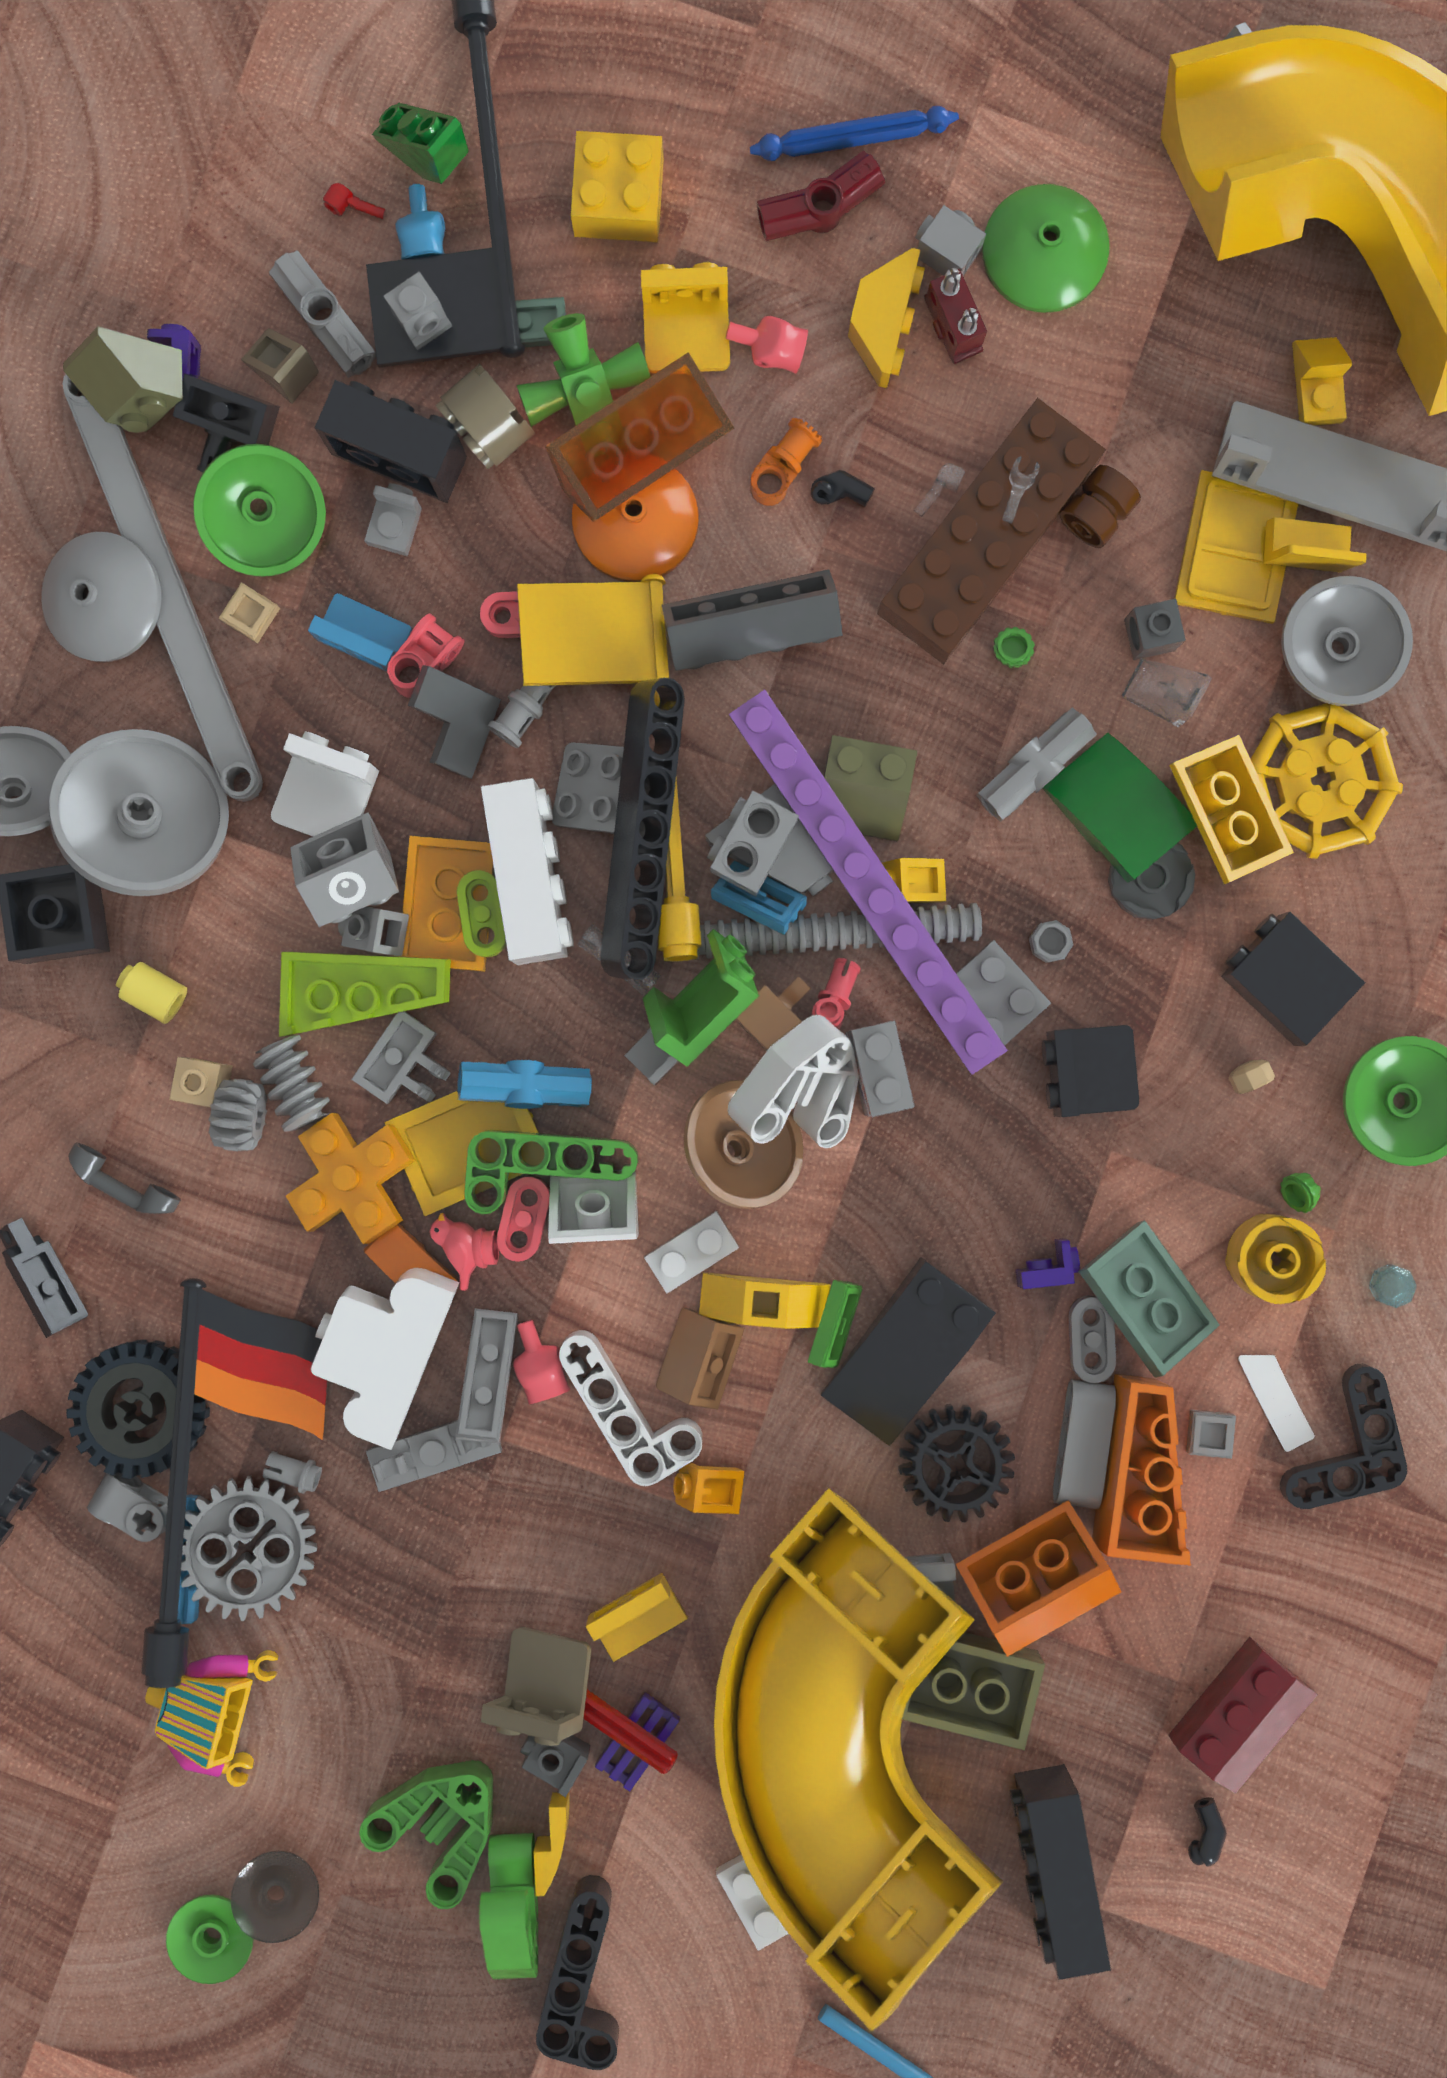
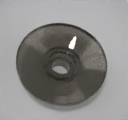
M270 1851L253 1858L239 1872L231 1893V1909L238 1926L249 1937L265 1943L284 1942L300 1934L312 1921L319 1903V1884L312 1867L300 1856L287 1851ZM277 1885L283 1888L285 1894L281 1899L273 1900L269 1897L268 1890L272 1886Z

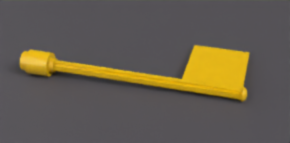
M649 574L642 578L641 582L517 584L523 686L630 684L645 680L669 678L666 628L661 606L664 604L662 586L666 583L665 579L658 574ZM655 691L654 701L656 706L658 707L660 703V697L658 695V692ZM677 776L665 872L667 898L663 899L664 905L661 907L658 934V950L663 951V960L670 962L697 959L698 948L702 947L699 905L690 903L689 897L685 896Z

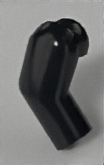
M838 470L816 479L811 487V497L813 501L820 505L830 504L848 497L866 507L875 488L846 471Z
M1211 1797L1200 1799L1194 1804L1203 1832L1200 1841L1193 1840L1188 1847L1191 1861L1196 1865L1205 1864L1208 1867L1214 1865L1219 1860L1227 1836L1226 1828L1215 1800Z

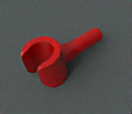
M341 183L331 185L323 197L325 208L340 217L348 206L382 220L385 216L386 209L354 196Z

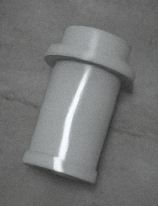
M272 1451L265 1463L270 1468L264 1469L263 1478L298 1487V1492L304 1494L306 1491L314 1492L321 1478L322 1467L316 1466V1462L311 1459L306 1463Z

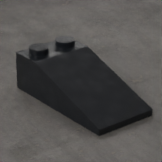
M920 1257L820 1395L890 1446L969 1351L996 1312Z

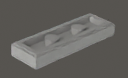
M475 1308L456 1439L500 1444L518 1322L517 1313Z

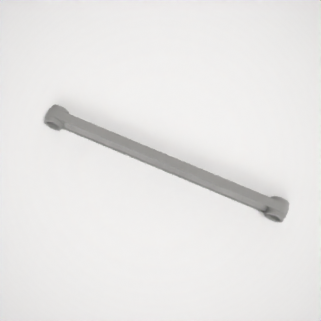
M65 375L62 383L65 397L121 536L131 540L143 549L157 571L161 585V609L156 624L220 784L225 793L233 799L242 802L251 801L262 790V775L122 426L105 422L85 396H77L79 389ZM241 772H249L251 778L249 786L243 791L236 792L233 785L235 777Z

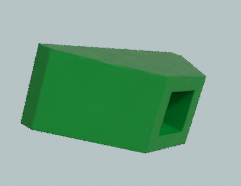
M403 103L392 105L386 109L379 119L380 125L372 134L380 144L420 177L439 184L446 180L469 152L462 125L456 117Z

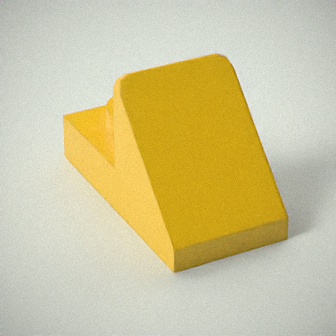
M1337 337L1294 341L1292 347L1299 421L1313 426L1343 423L1347 418L1343 375L1352 366V360Z

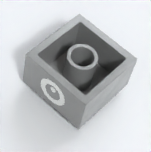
M369 812L290 847L295 886L319 927L330 922L340 923L349 918L353 912L368 905H380L389 900L393 894L399 892L391 853Z

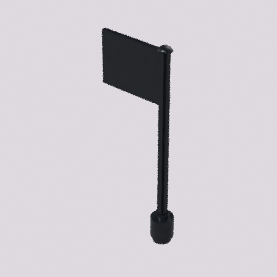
M451 0L454 27L458 32L464 34L469 41L492 248L366 264L376 358L379 368L501 352L505 357L516 358L525 351V346L521 344L486 42V36L497 24L494 0ZM420 271L439 299L452 327L417 350L394 317L384 295Z

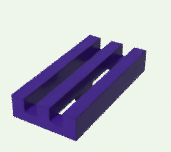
M644 1692L628 1715V1718L636 1723L647 1707L654 1710L642 1728L651 1733L660 1718H665V1723L655 1736L665 1743L679 1723L680 1716ZM612 1739L597 1759L595 1768L601 1772L603 1770L609 1774V1778L615 1782L617 1780L620 1781L623 1787L630 1792L649 1764L639 1759L630 1773H626L624 1770L634 1757V1754L626 1750L616 1765L610 1760L620 1747V1744Z

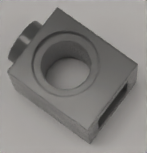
M1177 599L1135 607L1124 619L1133 660L1174 652L1186 641Z

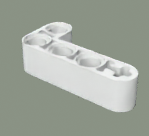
M578 1330L566 1337L559 1351L561 1364L627 1475L634 1483L640 1486L656 1484L699 1456L702 1449L703 1434L700 1426L695 1421L689 1418H679L653 1432L595 1335L586 1330ZM575 1342L579 1347L587 1345L590 1348L586 1359L591 1368L597 1362L602 1366L593 1369L586 1378H583L581 1375L587 1369L583 1359L580 1356L573 1359L570 1355L574 1349L573 1343ZM599 1378L606 1379L613 1385L614 1394L606 1399L595 1397L591 1391V1383ZM619 1416H628L635 1422L636 1430L627 1436L620 1435L613 1428V1420ZM678 1431H688L694 1436L696 1442L690 1449L680 1450L672 1444V1436ZM642 1453H649L654 1455L659 1465L654 1471L643 1472L636 1467L635 1458Z

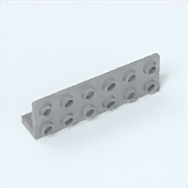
M1239 401L1233 403L1230 408L1212 476L1447 551V468Z

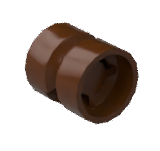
M1101 464L1095 468L1082 484L1084 494H1074L1060 512L1063 524L1071 533L1084 543L1099 549L1104 547L1117 531V520H1125L1141 501L1138 489L1127 477L1116 469Z

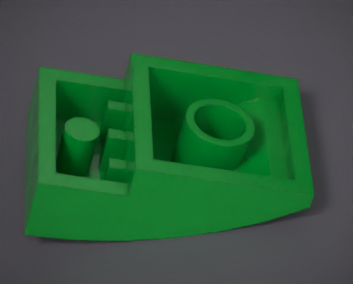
M1106 733L1042 788L1096 852L1101 851L1127 883L1136 879L1197 827L1192 814L1147 766L1109 733Z

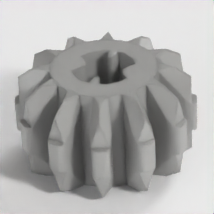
M245 1079L223 1080L219 1088L214 1092V1101L210 1105L211 1115L208 1119L210 1121L209 1135L214 1146L238 1152L254 1150L258 1145V1141L262 1138L263 1127L266 1125L265 1116L268 1111L266 1109L268 1098L262 1084L253 1083L252 1080Z

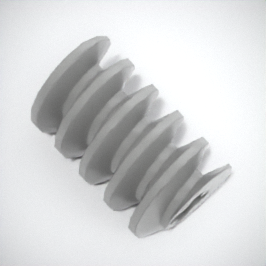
M300 1035L284 1038L256 1052V1054H262L253 1063L255 1069H269L260 1079L263 1085L276 1084L267 1094L269 1100H283L274 1110L277 1116L290 1115V1118L281 1126L284 1132L298 1130L330 1114L321 1112V1109L330 1101L329 1097L315 1098L314 1096L323 1086L322 1082L307 1081V1078L316 1070L315 1067L300 1066V1062L308 1055V1051H294L292 1048L302 1039Z

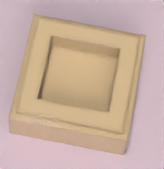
M241 582L219 619L258 644L280 610V607Z

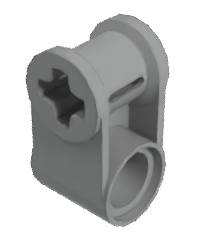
M119 1472L114 1475L106 1473L87 1509L97 1519L115 1526L132 1536L135 1540L150 1542L165 1532L168 1496L143 1483L137 1476L129 1479L122 1478V1473Z

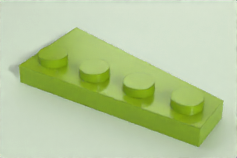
M281 952L279 1037L448 1003L451 959Z

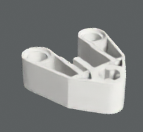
M813 1015L805 1019L766 1051L730 1100L728 1105L729 1116L755 1142L767 1143L780 1133L791 1109L794 1108L797 1102L793 1113V1118L797 1125L820 1147L831 1148L837 1145L848 1132L859 1079L851 1041L824 1016Z

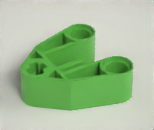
M471 1760L425 1769L371 1804L360 1826L359 1835L364 1846L373 1852H383L394 1846L406 1830H410L437 1797L442 1802L419 1828L425 1834L424 1838L430 1844L434 1842L438 1846L462 1818L466 1820V1823L449 1841L445 1851L434 1863L426 1883L427 1899L439 1909H450L461 1902L493 1824V1776L489 1767L481 1761ZM473 1782L479 1786V1788L474 1787L470 1791L464 1788V1786H470ZM383 1818L391 1824L392 1830L381 1831L377 1829L373 1819ZM450 1875L455 1878L458 1885L446 1887L440 1883L438 1877Z
M534 1833L490 1835L488 1864L491 1892L481 1893L479 1916L487 1971L492 1979L534 1978L538 1975V1896L535 1895Z

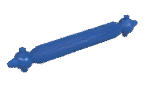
M932 106L927 113L911 110L796 129L787 132L781 138L776 134L768 133L758 143L749 147L750 154L761 156L768 161H775L782 153L795 157L915 137L927 129L933 133H943L949 124L959 119V115L957 112L947 111L942 106Z

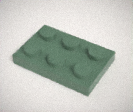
M1145 1220L1133 1225L1079 1271L1154 1378L1164 1376L1220 1326Z

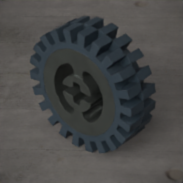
M147 1339L126 1342L101 1352L98 1357L92 1358L85 1365L87 1367L85 1371L78 1373L74 1380L78 1384L76 1388L70 1390L68 1400L73 1401V1406L66 1409L67 1419L73 1418L74 1426L68 1429L71 1438L78 1435L81 1443L76 1447L81 1454L87 1451L92 1456L88 1462L94 1467L102 1464L106 1467L105 1473L114 1475L119 1472L122 1473V1478L129 1479L137 1475H141V1478L150 1477L157 1472L161 1473L170 1468L179 1349L175 1346L168 1348L164 1346L165 1342L157 1340L147 1342ZM126 1379H140L143 1382V1387H138L123 1394L121 1398L124 1401L115 1404L113 1414V1398L118 1387ZM194 1395L190 1452L197 1446L198 1438L204 1435L207 1426L203 1424L205 1419L210 1416V1407H206V1399ZM138 1400L144 1403L141 1407V1411L144 1414L141 1416L135 1414L137 1406L134 1402ZM165 1401L166 1418L160 1431L153 1437H138L135 1431L154 1423L157 1420L154 1416L163 1412Z

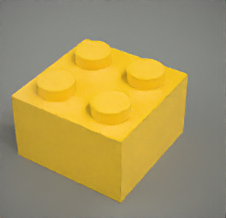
M576 131L571 221L574 237L658 242L664 163L662 136Z

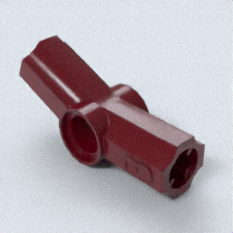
M863 150L827 178H818L812 181L805 189L758 200L759 223L765 241L809 230L817 233H827L833 230L843 215L884 186L885 178L880 170V165L871 154H867ZM824 200L833 207L827 211H821L816 209L813 204Z

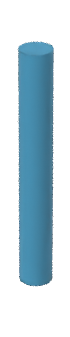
M825 2004L818 2015L820 2022L901 2078H933L828 2004Z

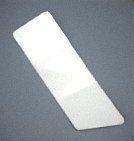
M1240 1355L1238 1360L1284 1450L1289 1452L1314 1439L1315 1435L1301 1411L1274 1355Z

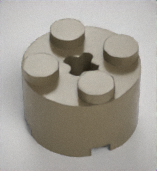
M480 363L440 397L442 400L435 405L443 416L454 425L455 430L461 437L467 432L469 433L463 440L487 469L494 464L497 467L536 434Z

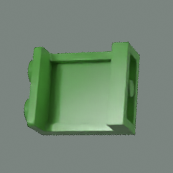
M714 929L707 934L714 959L673 1000L655 987L643 997L655 1045L686 1067L759 996L753 980L755 973L747 964L745 958L747 953L745 947L732 935L724 937Z

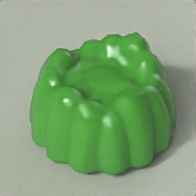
M1018 627L1006 628L994 640L995 646L993 650L996 654L995 658L1009 668H1019L1022 665H1026L1034 654L1033 648L1035 644L1031 640L1032 636L1026 633V630L1019 629Z
M1308 1173L1290 1174L1284 1177L1280 1184L1284 1200L1297 1212L1307 1213L1311 1211L1320 1198L1321 1187L1314 1182V1179Z

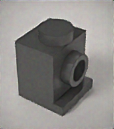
M528 1735L520 1750V1753L525 1755L522 1768L559 1790L558 1793L566 1797L588 1760L591 1745L572 1735L562 1740L559 1745L548 1746L536 1743L534 1741L535 1737ZM554 1754L558 1757L559 1763L554 1764L544 1758V1756Z

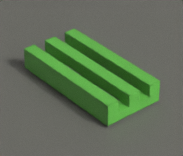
M833 1280L808 1363L818 1367L837 1368L839 1366L863 1290L862 1286L849 1281Z

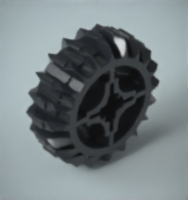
M946 1404L944 1409L945 1418L940 1419L936 1410L930 1409L928 1413L933 1421L931 1424L926 1426L920 1418L914 1421L918 1430L921 1431L919 1436L908 1431L904 1434L905 1440L912 1444L913 1448L903 1447L899 1449L898 1453L900 1457L911 1462L899 1465L898 1471L900 1475L911 1476L902 1485L906 1492L917 1490L912 1498L916 1506L922 1505L929 1499L925 1510L929 1516L935 1515L939 1508L942 1507L943 1521L950 1522L953 1511L957 1510L960 1521L967 1522L968 1509L973 1508L978 1518H981L985 1515L981 1507L982 1503L987 1501L992 1508H997L999 1505L996 1498L992 1495L995 1491L1004 1495L1008 1494L1009 1488L1000 1479L1014 1478L1015 1473L1011 1468L1002 1466V1464L1014 1461L1015 1455L1012 1451H1000L1007 1447L1011 1441L1007 1435L996 1436L1001 1428V1425L996 1420L984 1427L987 1421L986 1412L980 1410L970 1420L971 1408L969 1405H963L960 1409L959 1417H955L953 1406ZM948 1431H966L964 1435L960 1434L958 1439L950 1445L932 1442L936 1437ZM979 1436L987 1443L990 1453L988 1473L973 1462V1455L976 1450L974 1444ZM924 1453L940 1464V1471L937 1476L938 1483L935 1489L930 1487L923 1478L922 1460ZM957 1454H962L961 1458L970 1470L965 1467L958 1470L956 1467V1472H952L944 1457L949 1459L954 1455L957 1459ZM970 1481L977 1485L980 1483L977 1488L968 1493L947 1495L949 1491L953 1492L955 1487L961 1482Z

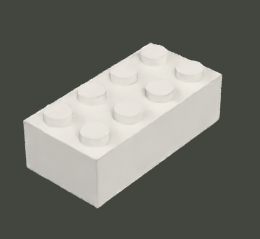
M533 778L481 786L509 961L517 965L568 957L567 947L574 946L570 921H567L566 917L562 918L560 905L567 904L563 879H560L559 874H554L553 863L560 862V855L556 836H553L552 831H547L546 821L553 820L549 794L547 795L545 788L540 789Z

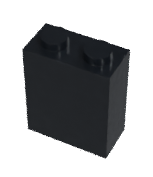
M1291 912L1280 914L1277 917L1274 914H1270L1255 929L1254 933L1258 937L1248 948L1241 945L1227 958L1225 964L1229 968L1221 977L1294 1046H1307L1366 982Z

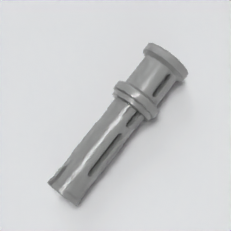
M556 685L522 686L520 690L515 689V691H511L508 696L510 702L496 721L491 720L487 727L500 739L519 749L522 744L520 738L532 721L540 719L543 715L542 711L544 708L542 704Z

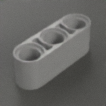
M1073 1379L1069 1381L1053 1483L1054 1503L1062 1504L1069 1500L1072 1506L1099 1509L1103 1497L1116 1404V1389L1114 1385L1089 1383Z

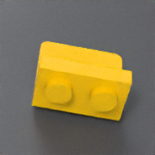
M703 262L694 265L693 268L675 269L674 266L669 264H658L652 266L650 270H641L645 360L649 372L678 373L726 370L730 366V343L728 339H725L729 325L727 267H718L715 263Z

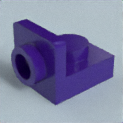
M163 324L161 329H147V339L149 341L182 350V381L184 374L200 376L201 344L190 330L178 324Z
M1055 1239L1057 1265H1052L1051 1258L1027 1260L1026 1268L1015 1269L1017 1286L1021 1289L1075 1284L1074 1273H1079L1080 1271L1077 1248L1070 1247V1241L1067 1239Z

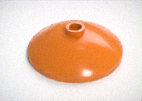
M623 455L602 463L582 482L573 503L572 527L577 545L582 554L598 571L620 581L641 582L642 578L649 574L664 576L670 573L687 557L695 542L698 531V506L689 483L673 466L658 458L647 455ZM632 504H637L642 508V511L637 516H630L626 513V509Z

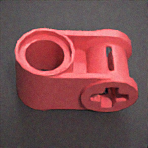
M432 614L425 615L416 624L408 639L395 655L391 657L388 663L387 673L394 688L400 695L411 698L417 679L411 683H403L399 681L400 672L409 666L417 667L421 671L422 665L433 667L442 672L458 656L465 640L460 636L453 637L436 623V617Z

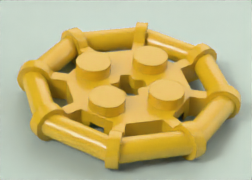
M1328 703L1285 715L1279 713L1273 715L1269 719L1270 725L1253 753L1251 761L1270 802L1271 798L1265 778L1275 780L1281 805L1274 811L1289 843L1304 851L1307 858L1317 859L1320 854L1361 843L1369 845L1376 839V830L1396 795L1401 794L1403 784L1399 783L1386 739V736L1389 734L1384 727L1379 729L1341 706ZM1322 722L1319 736L1299 741L1293 733L1294 729ZM1334 724L1339 725L1364 741L1358 746L1353 747L1349 741L1337 738L1333 735ZM1282 740L1288 748L1284 760L1277 768L1266 766L1279 742ZM1369 748H1371L1379 781H1372L1367 778L1361 755ZM1316 768L1323 769L1324 773H1329L1331 781L1327 784V791H1322L1320 785L1313 786L1311 778L1317 775ZM1365 791L1378 793L1364 819L1361 820L1354 810L1364 798ZM1289 812L1292 815L1297 814L1304 818L1303 821L1309 824L1308 834L1282 820L1280 817ZM1341 818L1350 828L1325 836L1321 835L1323 823Z

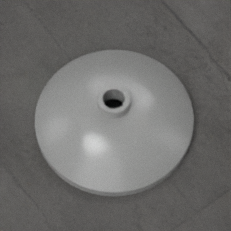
M109 532L86 533L66 543L51 560L42 584V610L50 632L67 651L79 658L90 661H116L138 650L153 632L161 609V585L151 559L136 543L123 536ZM87 586L89 594L86 599H83V591Z
M1339 576L1314 585L1297 599L1285 619L1281 645L1283 658L1290 675L1306 693L1328 704L1355 706L1382 696L1400 680L1411 658L1413 635L1411 623L1404 607L1388 589L1366 578ZM1333 641L1342 643L1344 647L1343 654L1334 652L1332 648Z
M21 726L0 727V836L25 835L50 825L49 800L53 781L58 770L71 753L60 741L47 733Z

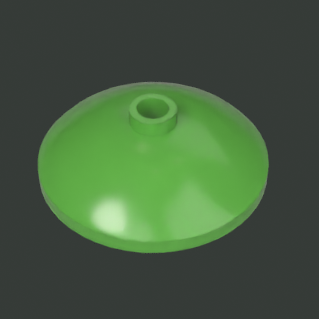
M1038 184L1025 187L1003 200L988 221L985 229L986 237L982 246L983 264L988 278L995 289L1012 304L1029 311L1042 313L1068 309L1084 300L1101 280L1107 266L1110 249L1106 225L1095 206L1080 193L1067 187L1053 184ZM1051 231L1056 234L1057 240L1048 241L1043 233Z
M247 444L222 453L204 470L194 494V518L203 543L224 565L247 575L273 576L297 567L315 550L324 530L326 517L325 502L315 476L301 460L275 446ZM260 498L266 502V508L262 512H254L250 509V503L254 499Z
M1395 1037L1372 1046L1355 1062L1346 1079L1343 1093V1109L1351 1133L1358 1143L1370 1154L1385 1162L1404 1166L1425 1165L1447 1155V1047L1423 1037ZM1397 1093H1401L1405 1099L1404 1105L1399 1109L1393 1102L1394 1096Z

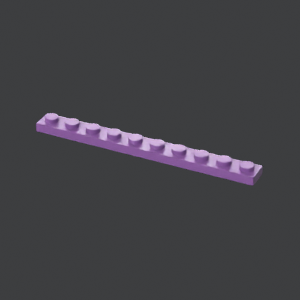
M764 689L729 714L730 718L794 813L799 816L798 819L969 1073L973 1075L1006 1053L1008 1050L766 690Z

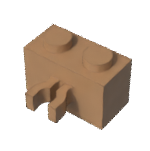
M799 976L779 997L764 985L758 991L759 996L735 1021L767 1051L770 1046L802 1022L790 1009L811 988Z

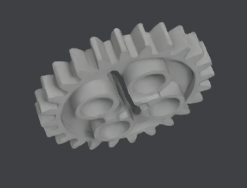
M247 1476L244 1487L238 1488L234 1479L229 1478L227 1492L223 1493L214 1484L210 1489L211 1501L200 1495L196 1498L195 1502L200 1510L199 1513L193 1510H186L185 1519L191 1526H184L183 1538L186 1539V1542H183L182 1555H185V1558L182 1559L181 1571L188 1570L189 1574L182 1580L181 1586L196 1585L197 1588L191 1598L193 1602L203 1596L209 1598L206 1612L209 1613L219 1604L223 1606V1619H226L232 1608L238 1609L240 1620L245 1621L248 1609L254 1608L257 1616L261 1619L264 1615L265 1605L268 1603L277 1612L281 1610V1595L292 1601L295 1599L296 1593L292 1587L293 1583L300 1586L307 1584V1578L300 1570H311L314 1568L315 1562L304 1555L316 1552L317 1543L305 1541V1538L316 1533V1528L313 1525H302L309 1517L310 1511L308 1509L298 1512L294 1510L299 1502L300 1497L298 1495L287 1501L283 1499L285 1485L282 1484L273 1493L269 1491V1479H264L260 1488H254L252 1477ZM250 1507L259 1514V1521L253 1526L244 1527L236 1521L235 1513L241 1508ZM269 1520H275L276 1525L255 1542L254 1555L248 1552L243 1553L224 1575H216V1571L236 1555L239 1540L244 1544L248 1543ZM212 1538L220 1539L226 1545L227 1551L221 1557H209L203 1550V1543ZM273 1538H281L289 1545V1551L282 1557H272L265 1550V1544ZM242 1569L250 1570L255 1574L257 1581L249 1588H241L233 1581L234 1573Z

